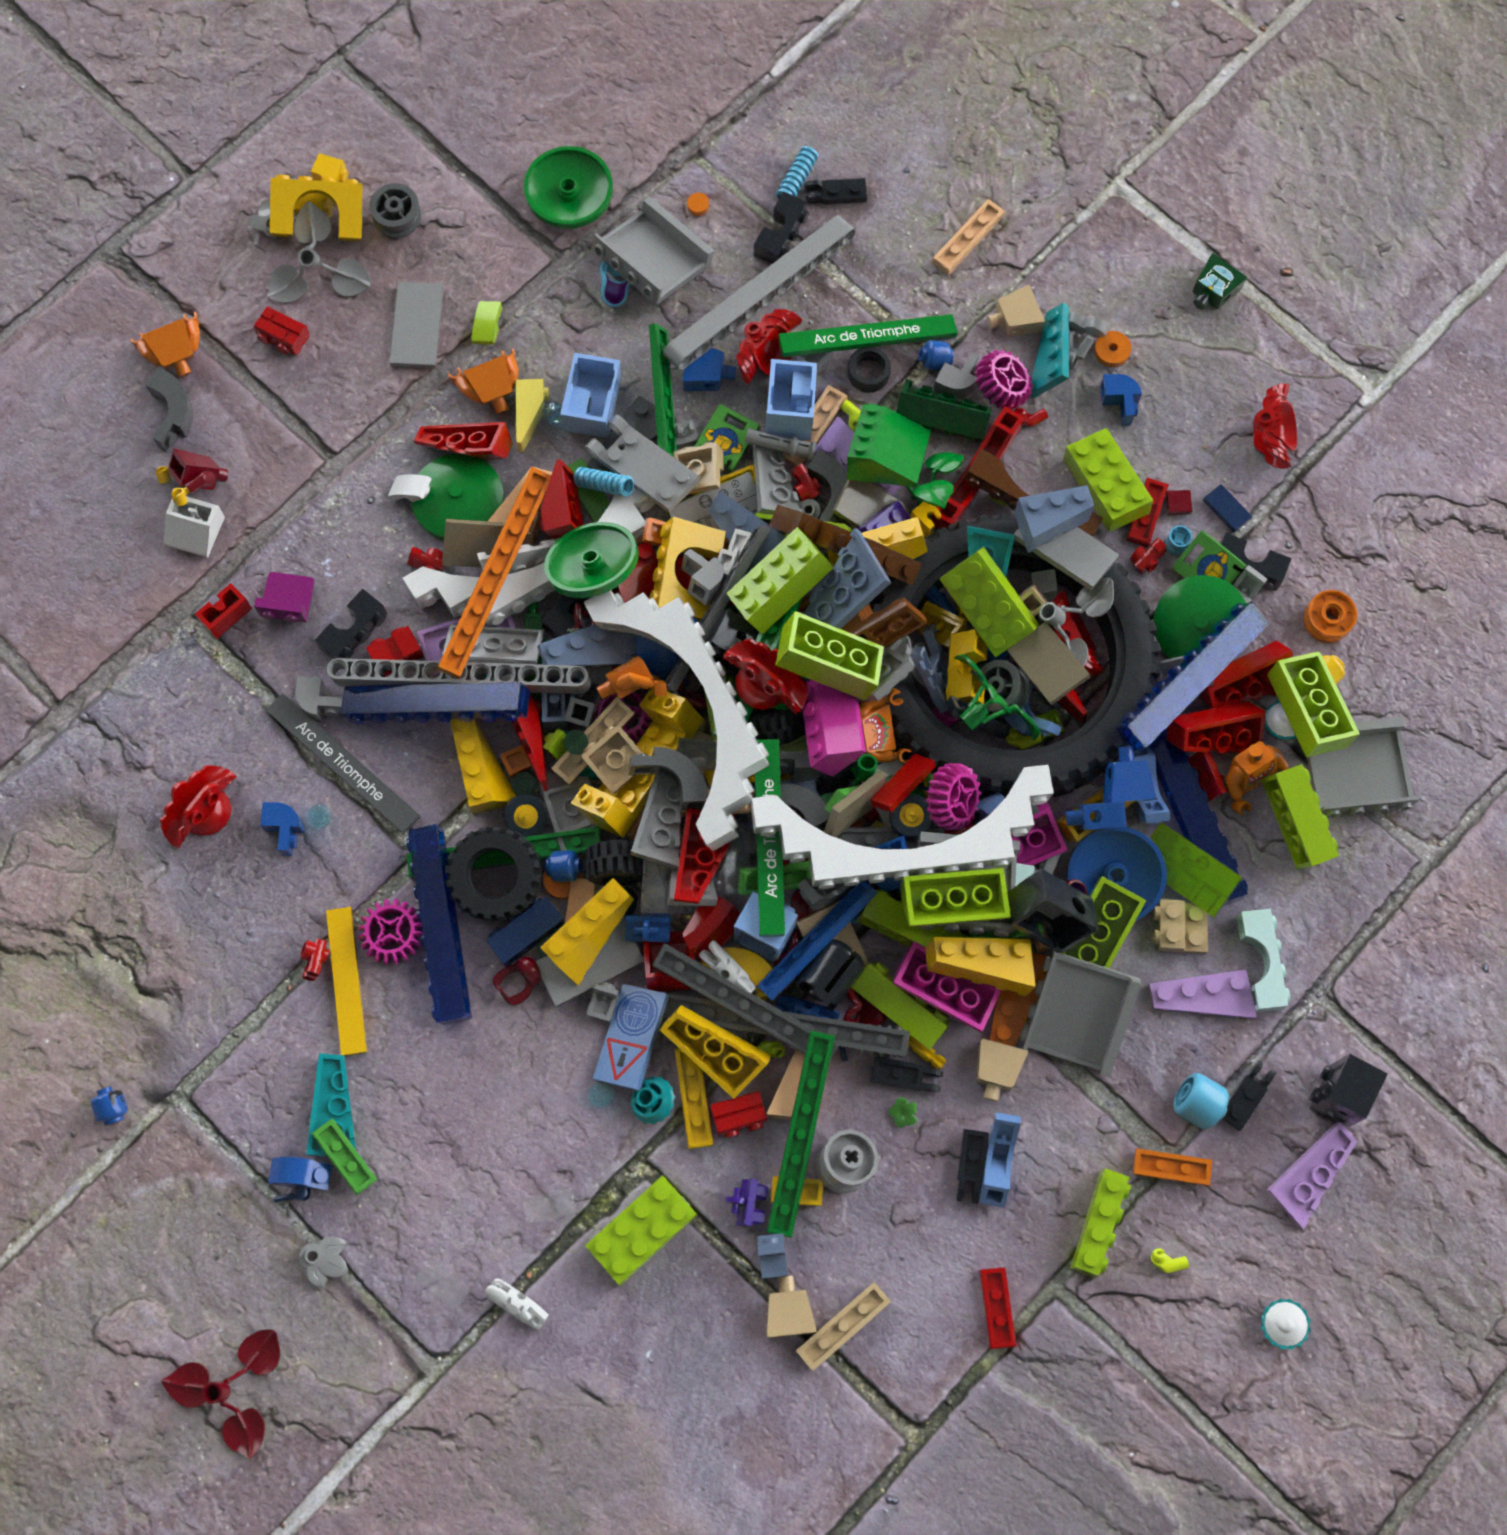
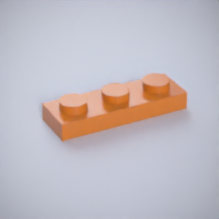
M1136 1148L1132 1175L1210 1186L1212 1160Z

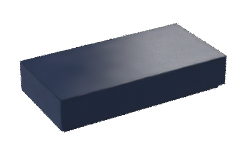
M1222 484L1203 499L1204 503L1233 533L1238 531L1253 517Z

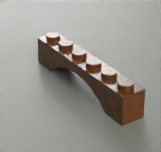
M983 449L976 456L964 478L973 488L982 489L991 498L1008 504L1014 511L1019 498L1030 496L1012 480L1002 460ZM1092 512L1089 521L1078 526V528L1093 537L1103 517Z

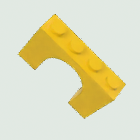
M277 174L275 178H270V236L293 238L294 209L296 204L302 197L317 193L330 198L338 209L339 240L362 241V184H359L358 180L344 179V182H335L334 178L325 177L321 178V181H314L309 176L289 179L288 175Z
M672 517L665 522L660 532L661 537H663L662 545L659 546L657 551V559H659L658 568L655 569L653 574L655 586L649 599L653 597L658 607L661 608L679 597L684 604L687 602L690 604L695 613L693 617L700 623L711 602L704 605L687 593L688 590L683 588L676 578L674 570L675 561L680 553H686L689 549L703 557L711 559L718 557L721 548L724 546L726 531Z

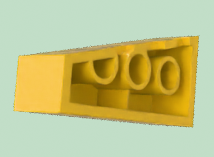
M934 937L925 947L927 970L957 979L960 977L972 980V983L980 985L982 983L992 985L996 989L1015 991L1018 995L1022 996L1028 995L1035 988L1030 939Z
M680 1005L660 1028V1031L733 1099L759 1074L771 1058L770 1054L683 1005Z

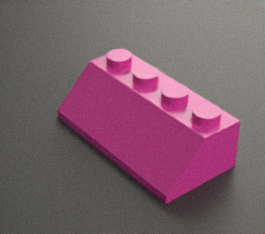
M810 680L807 682V700L802 709L810 767L833 777L866 753L858 698Z
M1047 803L1037 805L1039 812L1033 815L1034 826L1027 835L1015 837L1013 833L1011 834L1012 840L1020 841V851L1017 854L1016 863L1032 866L1067 851L1060 830Z
M915 941L906 950L893 980L895 986L979 1032L983 1031L1001 993V990L996 989L992 985L984 983L980 985L972 983V980L960 977L957 979L928 971L926 948Z

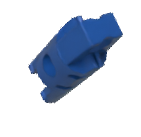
M779 995L775 1006L784 1012L838 1020L840 1016L839 1011H830L825 1006L801 998Z

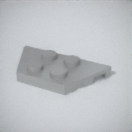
M907 635L883 650L879 684L866 700L858 698V702L879 701L887 696L891 689L899 681L905 679L914 668L911 656V641Z
M547 773L548 791L544 792L542 789V793L555 833L598 827L591 824L571 804L584 784L591 786L589 777L578 776L569 785L559 775ZM562 837L557 838L560 849L567 850Z

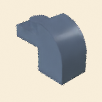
M783 1233L757 1236L762 1279L767 1280L789 1276Z

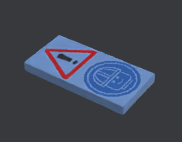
M626 984L622 985L593 1076L595 1081L635 1091L641 1089L669 999L668 994Z

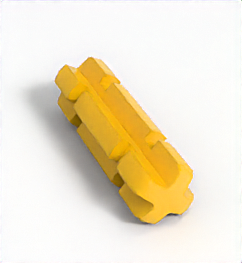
M909 1036L908 1047L911 1046L913 1048L912 1051L926 1062H931V1066L935 1069L940 1070L944 1066L946 1059L943 1056L937 1055L933 1048L929 1050L913 1036Z

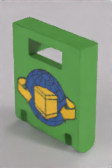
M719 404L694 447L702 446L707 442L717 443L723 450V469L725 470L729 461H731L732 463L728 471L732 473L736 470L751 445L750 443H745L748 428L759 431L760 425ZM728 417L745 425L744 430L742 431L727 423Z
M1202 530L1171 568L1184 578L1208 575L1218 577L1232 584L1240 574L1233 566L1236 564L1239 568L1244 569L1246 564ZM1199 544L1204 550L1191 565L1185 559Z

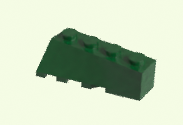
M905 380L900 393L897 413L917 424H921L929 430L937 428L944 430L949 435L961 434L973 441L984 440L992 407L966 398L958 401L957 397L951 393L937 394L934 393L930 386L916 387L913 386L914 381Z

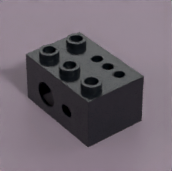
M727 609L722 611L705 643L709 641L716 654L712 657L715 662L719 661L722 666L737 675L740 668L723 659V656L736 643L747 639L756 641L759 631L746 619Z
M1042 868L1007 892L1011 915L1009 918L1010 926L1058 953L1063 954L1099 930L1093 898ZM1037 922L1045 926L1049 933V938H1045L1039 932Z
M1350 1053L1330 1066L1326 1065L1320 1075L1322 1082L1319 1088L1315 1087L1310 1095L1309 1100L1312 1103L1309 1109L1334 1123L1341 1122L1345 1128L1367 1119L1388 1073Z

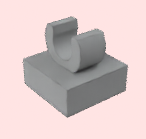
M693 419L675 424L677 449L696 444L699 437Z

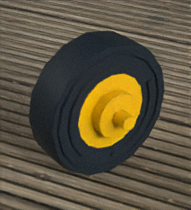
M521 794L512 798L506 804L503 812L504 823L507 829L517 832L524 837L534 836L544 828L547 821V810L543 802L537 797Z
M909 794L892 813L889 812L891 827L899 836L904 835L905 838L915 839L919 837L920 832L929 831L933 820L930 819V812L927 811L929 803L926 802V799L918 795Z

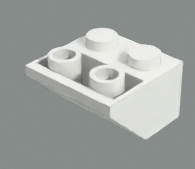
M187 497L185 505L177 506V503L173 502L172 499L166 512L163 544L208 558L225 516L218 505Z

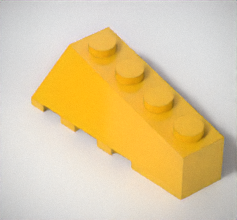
M918 517L862 533L865 538L876 541L912 559L928 552ZM827 550L830 564L834 567L840 556Z
M473 711L449 716L468 804L472 814L505 807L512 798L516 797V794L481 730Z
M613 878L540 948L579 986L584 979V975L596 960L595 958L609 940V936L623 918L634 898Z

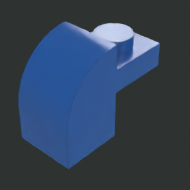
M1104 374L1100 383L1102 405H1120L1122 425H1131L1134 417L1138 415V403L1142 396L1139 384L1133 378L1124 374Z
M263 802L260 826L265 832H279L278 851L282 856H292L293 849L297 847V834L294 833H304L302 820L290 806L284 803Z
M272 1158L268 1184L289 1188L305 1187L328 1191L332 1165L314 1162L312 1159Z

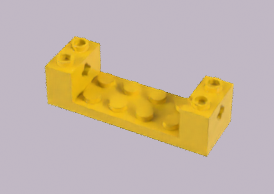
M651 687L639 706L653 722L636 746L643 754L652 756L654 747L669 748L681 753L704 719L685 698L667 692L666 696L653 695L654 688ZM636 775L615 794H612L608 788L603 792L584 784L571 804L591 824L623 838L646 805L655 775Z

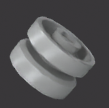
M844 1130L833 1135L822 1146L817 1154L815 1167L818 1177L824 1186L833 1192L846 1194L855 1192L872 1178L877 1169L879 1157L876 1146L869 1137L859 1131Z

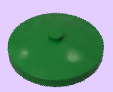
M577 146L553 148L538 156L528 168L524 178L525 199L531 212L539 220L550 226L562 229L583 227L601 217L609 207L613 196L612 175L606 163L597 154L588 149Z
M449 454L433 460L419 472L418 475L432 478L429 484L430 491L424 499L415 502L411 501V505L421 527L430 535L444 541L446 519L488 522L504 502V490L497 472L484 460L463 454Z
M610 522L585 524L567 532L552 545L545 558L544 571L552 588L564 596L573 598L598 596L616 588L630 576L638 561V547L631 532L621 525Z
M1208 575L1191 576L1172 585L1159 600L1154 614V623L1157 628L1155 637L1157 642L1160 643L1162 651L1170 659L1207 651L1211 669L1218 668L1235 658L1244 647L1250 631L1249 609L1241 593L1227 581Z

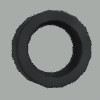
M873 346L863 347L851 355L848 362V379L857 390L865 393L876 392L888 383L891 373V361L884 351ZM863 360H873L882 366L883 372L880 377L867 380L856 373V366Z

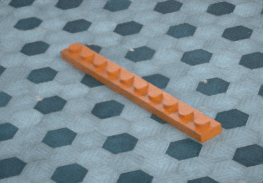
M531 467L437 670L460 679L545 496L551 475Z

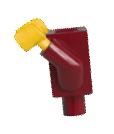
M174 448L169 466H161L156 469V476L160 484L171 480L170 473L180 487H185L175 488L171 492L173 502H176L177 506H183L187 503L186 495L188 493L193 494L198 489L213 490L217 481L225 483L228 479V470L219 468L211 457Z

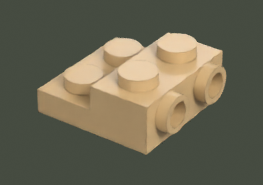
M707 442L702 446L684 447L682 450L673 451L675 459L700 477L699 483L687 495L720 489V472L723 471V450L717 443Z
M619 725L616 727L611 726L602 734L603 738L597 743H590L583 750L585 753L581 756L612 794H615L636 776L628 775L630 757L643 754Z
M1160 899L1153 909V920H1157V929L1153 931V944H1157V951L1206 954L1208 952L1207 911L1196 903H1185V900Z

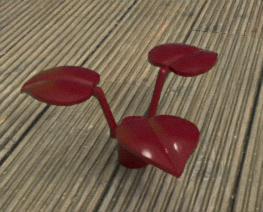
M272 1329L257 1331L249 1335L241 1343L237 1356L239 1361L247 1366L223 1381L209 1382L210 1375L208 1370L197 1362H190L180 1366L161 1381L168 1394L184 1407L196 1408L205 1402L209 1404L220 1403L221 1407H226L233 1411L236 1415L230 1416L224 1422L222 1428L223 1440L230 1449L248 1459L254 1457L263 1443L265 1422L263 1416L255 1408H248L241 1413L237 1407L227 1402L231 1393L229 1383L248 1372L250 1368L256 1375H266L274 1371L279 1364L281 1350L277 1332Z

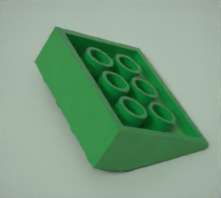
M863 404L847 456V480L917 487L930 437V430L888 407L876 404Z

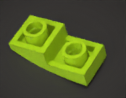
M479 301L472 330V344L494 345L499 332L498 320L503 309L501 301Z

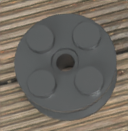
M391 183L380 187L373 193L369 209L374 225L380 233L388 237L400 238L411 234L417 229L421 221V209L418 198L411 188L403 184Z
M994 660L980 669L989 684L994 687L997 694L1006 701L1009 707L1015 703L1019 708H1024L1030 695L1031 685L1028 677L1018 666L1005 660ZM986 689L984 704L991 698L990 693ZM992 703L986 708L992 713L1003 710L996 703ZM1011 711V712H1012L1011 714L1005 713V714H1003V715H1001V716H1002V717H1006V716L1014 715V714H1016V713L1013 712V711Z

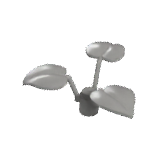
M307 201L300 209L295 221L294 231L301 243H312L298 253L300 272L292 265L283 264L272 273L267 297L274 301L283 303L294 302L306 294L308 283L302 278L305 268L315 269L321 266L336 273L332 278V286L338 294L345 297L356 296L368 290L371 286L367 270L358 261L352 258H343L338 262L337 269L321 262L319 255L312 250L316 245V241L321 242L329 237L332 225L329 217L310 201Z
M1102 578L1092 591L1084 587L1076 598L1077 604L1081 607L1079 609L1064 605L1059 608L1054 603L1048 602L1034 616L1039 626L1047 622L1050 627H1054L1065 640L1064 644L1083 667L1088 659V647L1080 638L1070 641L1061 629V626L1066 621L1065 612L1083 613L1085 611L1092 618L1104 615L1109 611L1114 600L1113 580L1111 578Z

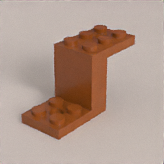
M813 592L803 598L797 612H805L811 603L808 600ZM903 597L874 613L870 604H867L841 630L885 648L927 624L925 615Z

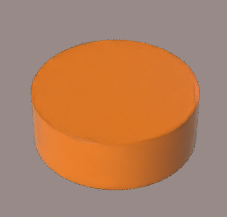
M703 193L690 195L687 200L688 211L694 216L705 215L709 210L708 197Z

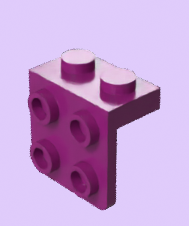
M270 572L267 577L263 598H256L254 607L260 617L266 619L275 618L289 622L307 623L315 581L312 577Z

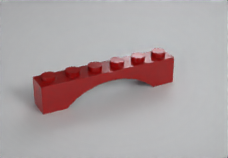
M1004 406L969 465L953 485L954 491L948 499L945 509L936 507L941 513V518L937 519L932 514L931 520L934 527L937 529L942 527L948 529L949 525L961 520L981 490L973 488L968 484V481L964 480L976 456L983 449L1002 459L1020 432L1025 417Z

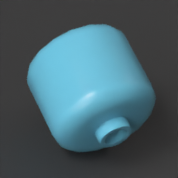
M1194 1073L1185 1079L1177 1091L1173 1104L1174 1112L1199 1128L1206 1130L1212 1128L1225 1116L1229 1094L1225 1087L1200 1073Z

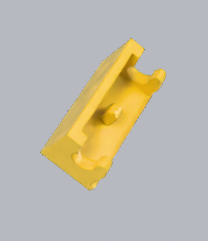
M922 502L911 512L910 518H919L925 538H928V536L934 534L932 530L934 524L929 519L930 514H934L937 519H940L941 513L935 506Z
M928 601L925 602V606L920 611L925 615L927 624L916 630L917 633L923 635L925 627L935 623L938 631L934 633L936 641L948 649L951 643V634L969 631L965 619Z

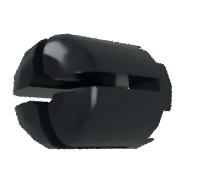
M832 939L798 974L794 982L801 983L799 988L807 995L819 1002H825L828 1005L827 1009L834 1011L864 972L865 965L861 956L855 951L852 952L850 946L840 940Z

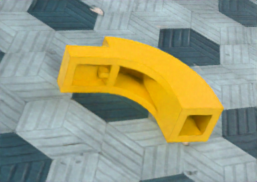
M736 947L723 948L749 975L748 978L756 986L754 990L755 995L764 1001L770 999L757 985L773 970L762 957L749 950ZM703 960L699 962L707 968L711 969Z

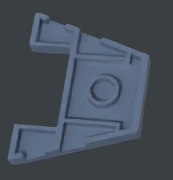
M935 623L927 625L923 631L931 653L930 659L924 646L915 648L911 656L930 693L934 707H937L939 713L949 711L946 705L948 666L943 664L941 658L943 649L941 643L937 644L934 633L938 631Z

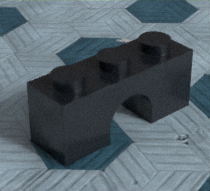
M784 191L782 192L773 209V221L780 223L783 227L778 230L762 228L754 243L755 257L773 264L789 252L790 247L788 246L791 241L795 242L797 239L799 226L805 224L808 218L807 201Z
M1225 532L1220 544L1244 562L1246 567L1248 565L1267 578V581L1262 586L1264 589L1277 591L1284 580L1292 558L1269 550L1263 561L1253 562L1245 555L1247 541ZM1236 564L1233 566L1235 569H1237V570L1240 572V574L1238 575V577H1239V576L1242 574V572L1245 570V568H1244V569H1241V568H1239Z
M363 588L347 605L350 614L356 618L353 626L342 630L330 623L315 639L319 649L332 659H350L354 649L360 643L363 644L369 638L370 632L376 626H380L386 618L387 612L384 605Z
M561 595L558 603L543 613L541 617L542 628L554 639L565 635L575 626V619L571 617L574 604L578 603L581 607H586L584 602L591 597L573 598Z

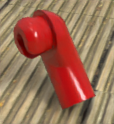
M1021 407L1014 411L1025 417L1023 425L1027 427H1034L1048 419V413L1044 408L1033 414L1026 413V410Z

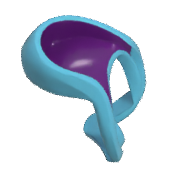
M602 262L600 266L602 300L610 307L621 306L627 299L631 284L627 280L623 282L611 280L608 277V271L613 277L621 275L614 271L609 264Z

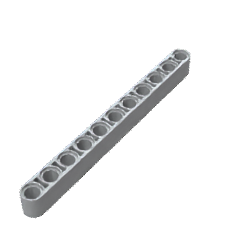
M840 215L835 216L673 339L665 347L663 355L679 370L685 369L848 244L854 237L856 229Z
M337 658L331 660L327 665V673L336 685L342 687L583 694L589 690L591 685L585 668L573 665L467 662L462 672L464 676L459 680H455L454 677L437 670L440 661ZM345 669L342 675L335 676L338 670ZM369 670L367 675L359 677L361 671ZM391 670L392 674L389 677L384 678L383 674L386 671ZM416 671L414 677L406 678L409 672ZM434 672H440L436 679H430ZM483 673L488 674L486 679L482 681L477 680L479 675ZM504 675H512L510 680L501 681ZM536 675L532 682L525 681L527 676ZM556 675L560 676V679L557 682H549V679L551 677ZM576 677H584L581 683H573Z

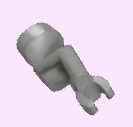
M1069 312V329L1071 330L1069 331V368L1075 369L1078 361L1085 358L1094 338H1101L1107 335L1109 325L1095 317L1086 318L1081 314ZM1086 333L1087 336L1078 349L1073 348V336Z

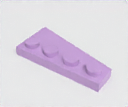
M839 416L816 445L814 455L818 449L834 457L847 473V456L854 432ZM874 483L892 496L900 487V485Z
M1247 970L1150 983L1148 985L1153 1010L1223 1015V1017H1243L1254 1020L1257 1018Z
M1336 1122L1267 1189L1268 1193L1300 1229L1305 1228L1311 1213L1320 1204L1319 1200L1334 1181L1332 1180L1338 1169L1342 1168L1358 1142L1341 1122Z

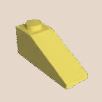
M543 379L516 380V443L518 452H524L546 410L545 401L550 400L549 387H545Z

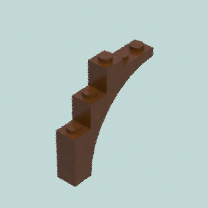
M777 505L768 526L786 535H789L798 527L816 546L836 554L839 553L842 547L846 548L852 538L850 536L852 532L781 505ZM865 538L886 575L913 586L922 563L876 541Z

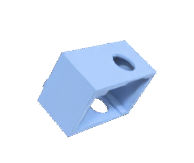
M580 353L574 354L560 413L563 431L602 438L609 436L610 427L608 422L613 418L622 379L620 360Z
M771 359L765 433L789 439L795 436L798 440L811 441L817 363Z
M753 891L734 925V942L774 963L775 960L778 961L780 955L785 952L796 930L798 915L795 914V910L792 907L784 904L785 936L759 937L758 894Z

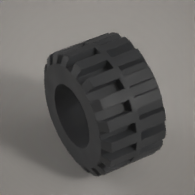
M753 708L747 723L752 722L758 733L755 736L756 740L779 739V746L788 744L803 735L801 713L799 712L795 715L790 709Z
M633 840L599 842L587 847L585 850L587 880L605 886L613 878L621 886L635 884L648 878V860L630 855L634 843Z

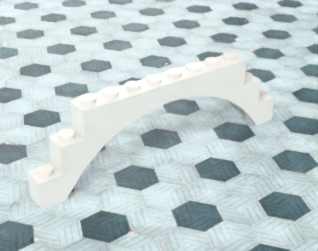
M636 488L627 497L614 494L610 505L598 522H610L621 525L631 532L636 544L642 543L645 520L640 513L648 511L655 505V502ZM544 563L507 575L485 623L487 627L501 624L505 618L514 613H520L526 606L533 602L541 601L547 594L554 591L546 577ZM423 566L403 577V580L420 609L432 606L441 598L455 619L462 616L479 577L451 575Z
M611 590L586 600L584 604L593 622L599 628L633 633L656 641L677 654L687 663L703 685L714 715L717 733V759L711 790L696 822V826L705 844L713 851L739 837L736 828L739 826L732 813L751 803L753 798L751 792L754 789L747 778L769 766L766 759L769 753L762 742L758 744L755 738L758 733L752 722L747 723L744 717L747 715V712L742 703L736 702L734 695L737 693L730 681L726 683L723 677L726 675L723 666L719 661L716 663L712 656L716 653L709 641L705 643L702 636L705 635V632L699 622L695 623L692 616L695 613L688 602L684 604L678 597L659 608L654 598L649 599L644 593L624 603L619 593L614 594Z
M1049 765L1024 767L1007 797L988 817L968 831L951 839L915 849L883 850L854 845L830 836L799 817L777 795L752 798L750 808L754 834L761 833V836H771L776 834V831H779L783 860L790 859V862H801L808 857L812 886L828 889L838 883H844L845 886H853L863 880H869L870 883H878L884 881V878L894 877L895 880H902L904 876L914 874L926 875L944 871V873L959 872V869L969 868V871L982 870L984 866L991 865L994 868L1007 867L1008 863H1011L1015 858L1011 834L1013 833L1015 837L1027 835L1034 826L1030 802L1033 805L1045 804L1054 792Z

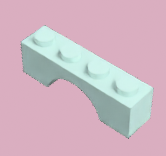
M1271 909L1243 911L1236 917L1240 941L1254 946L1260 952L1264 961V973L1261 980L1250 988L1255 1012L1283 1010L1289 1006L1290 992L1288 988H1285L1284 984L1286 970L1284 964L1280 962L1281 943L1279 939H1276L1275 930L1277 929L1276 917L1272 915Z

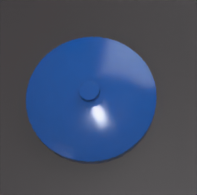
M1129 827L1104 828L1088 834L1075 847L1068 863L1067 881L1077 879L1083 882L1087 888L1088 896H1090L1099 877L1107 878L1147 900L1136 919L1139 920L1150 913L1159 903L1166 886L1167 870L1159 848L1145 834Z

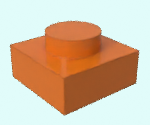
M522 745L500 754L510 778L532 769Z

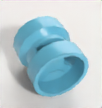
M1181 525L1173 527L1165 541L1167 552L1174 556L1182 555L1191 543V531Z

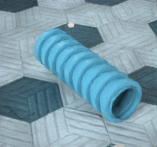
M809 146L801 147L791 168L785 175V179H783L782 184L776 191L778 199L783 191L797 196V193L803 186V182L806 181V177L812 170V166L815 165V161L818 159L819 155L813 148Z
M582 466L578 467L574 473V483L577 487L625 497L629 496L634 489V481L631 476Z

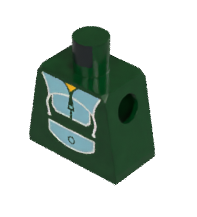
M1212 253L1192 292L1197 296L1193 301L1194 305L1200 310H1204L1208 304L1215 309H1219L1241 291L1247 276Z

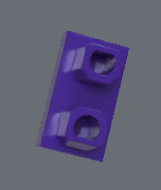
M742 1179L741 1188L734 1187L733 1197H725V1202L732 1204L731 1213L737 1214L736 1226L746 1227L764 1223L765 1211L754 1209L755 1199L766 1200L769 1188L758 1183V1179Z

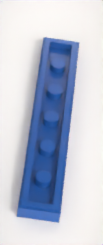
M859 881L860 883L855 885L757 987L773 1000L877 894L873 887L864 881Z

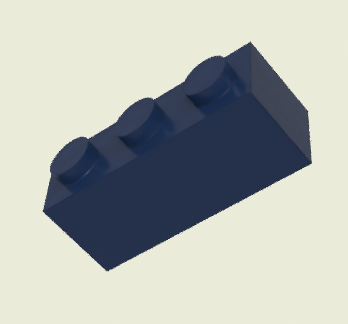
M547 896L543 899L537 898L523 914L520 913L510 918L509 924L504 928L498 927L489 934L490 938L486 941L506 968L559 930L565 924V921Z

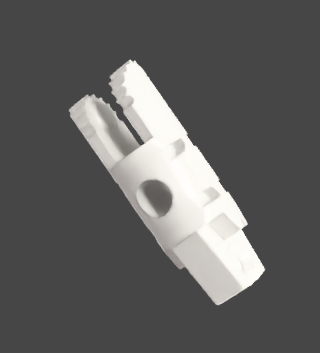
M712 941L709 944V949L714 955L705 949L699 954L701 959L714 972L750 993L755 990L756 986L748 978L749 975L716 941Z
M497 1278L492 1282L491 1286L485 1289L484 1293L491 1301L521 1322L537 1330L545 1323L548 1314L533 1300L503 1280Z

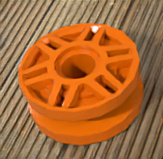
M1325 590L1315 595L1304 610L1303 622L1307 632L1316 640L1325 643L1338 642L1352 630L1357 622L1358 612L1355 603L1348 595L1337 590ZM1326 613L1332 614L1335 620L1329 619Z

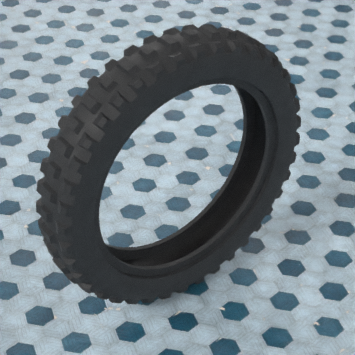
M1010 514L994 515L992 519H989L988 515L978 516L977 519L970 520L969 523L967 520H961L949 525L948 529L942 527L936 530V533L928 536V538H924L928 552L914 559L922 563L913 586L887 575L891 583L869 603L873 613L886 608L893 601L903 597L920 611L925 602L929 600L925 596L933 585L938 590L943 588L944 585L940 578L968 558L967 526L1014 535L1019 528L1016 518H1011ZM1014 540L1008 569L1029 572L1055 569L1057 583L1064 586L1076 597L1085 587L1034 552L1028 553L1025 546ZM1114 563L1102 577L1111 578L1114 584V600L1111 608L1104 615L1095 618L1103 633L1108 649L1110 663L1108 689L1104 702L1097 713L1072 735L1048 746L1027 750H1004L975 743L952 731L931 712L917 691L911 672H909L905 679L899 681L892 688L901 692L895 694L892 700L901 698L903 703L898 706L893 705L891 702L885 703L890 706L896 749L894 750L897 752L900 748L909 749L911 752H904L905 759H910L914 754L934 760L936 767L930 772L932 774L937 773L939 767L949 763L963 764L973 769V773L977 775L976 781L980 782L978 790L981 792L979 799L981 796L986 798L996 792H999L1006 798L1024 767L1049 765L1054 797L1070 794L1074 789L1093 782L1101 773L1105 774L1107 763L1117 761L1119 758L1118 747H1129L1128 745L1131 741L1138 739L1143 730L1141 723L1149 719L1152 711L1149 706L1150 701H1154L1158 693L1159 687L1155 684V679L1160 676V665L1156 663V657H1158L1161 651L1160 643L1154 641L1157 628L1156 624L1149 619L1150 607L1147 601L1140 598L1141 588L1137 583L1131 582L1128 579V570L1120 563Z

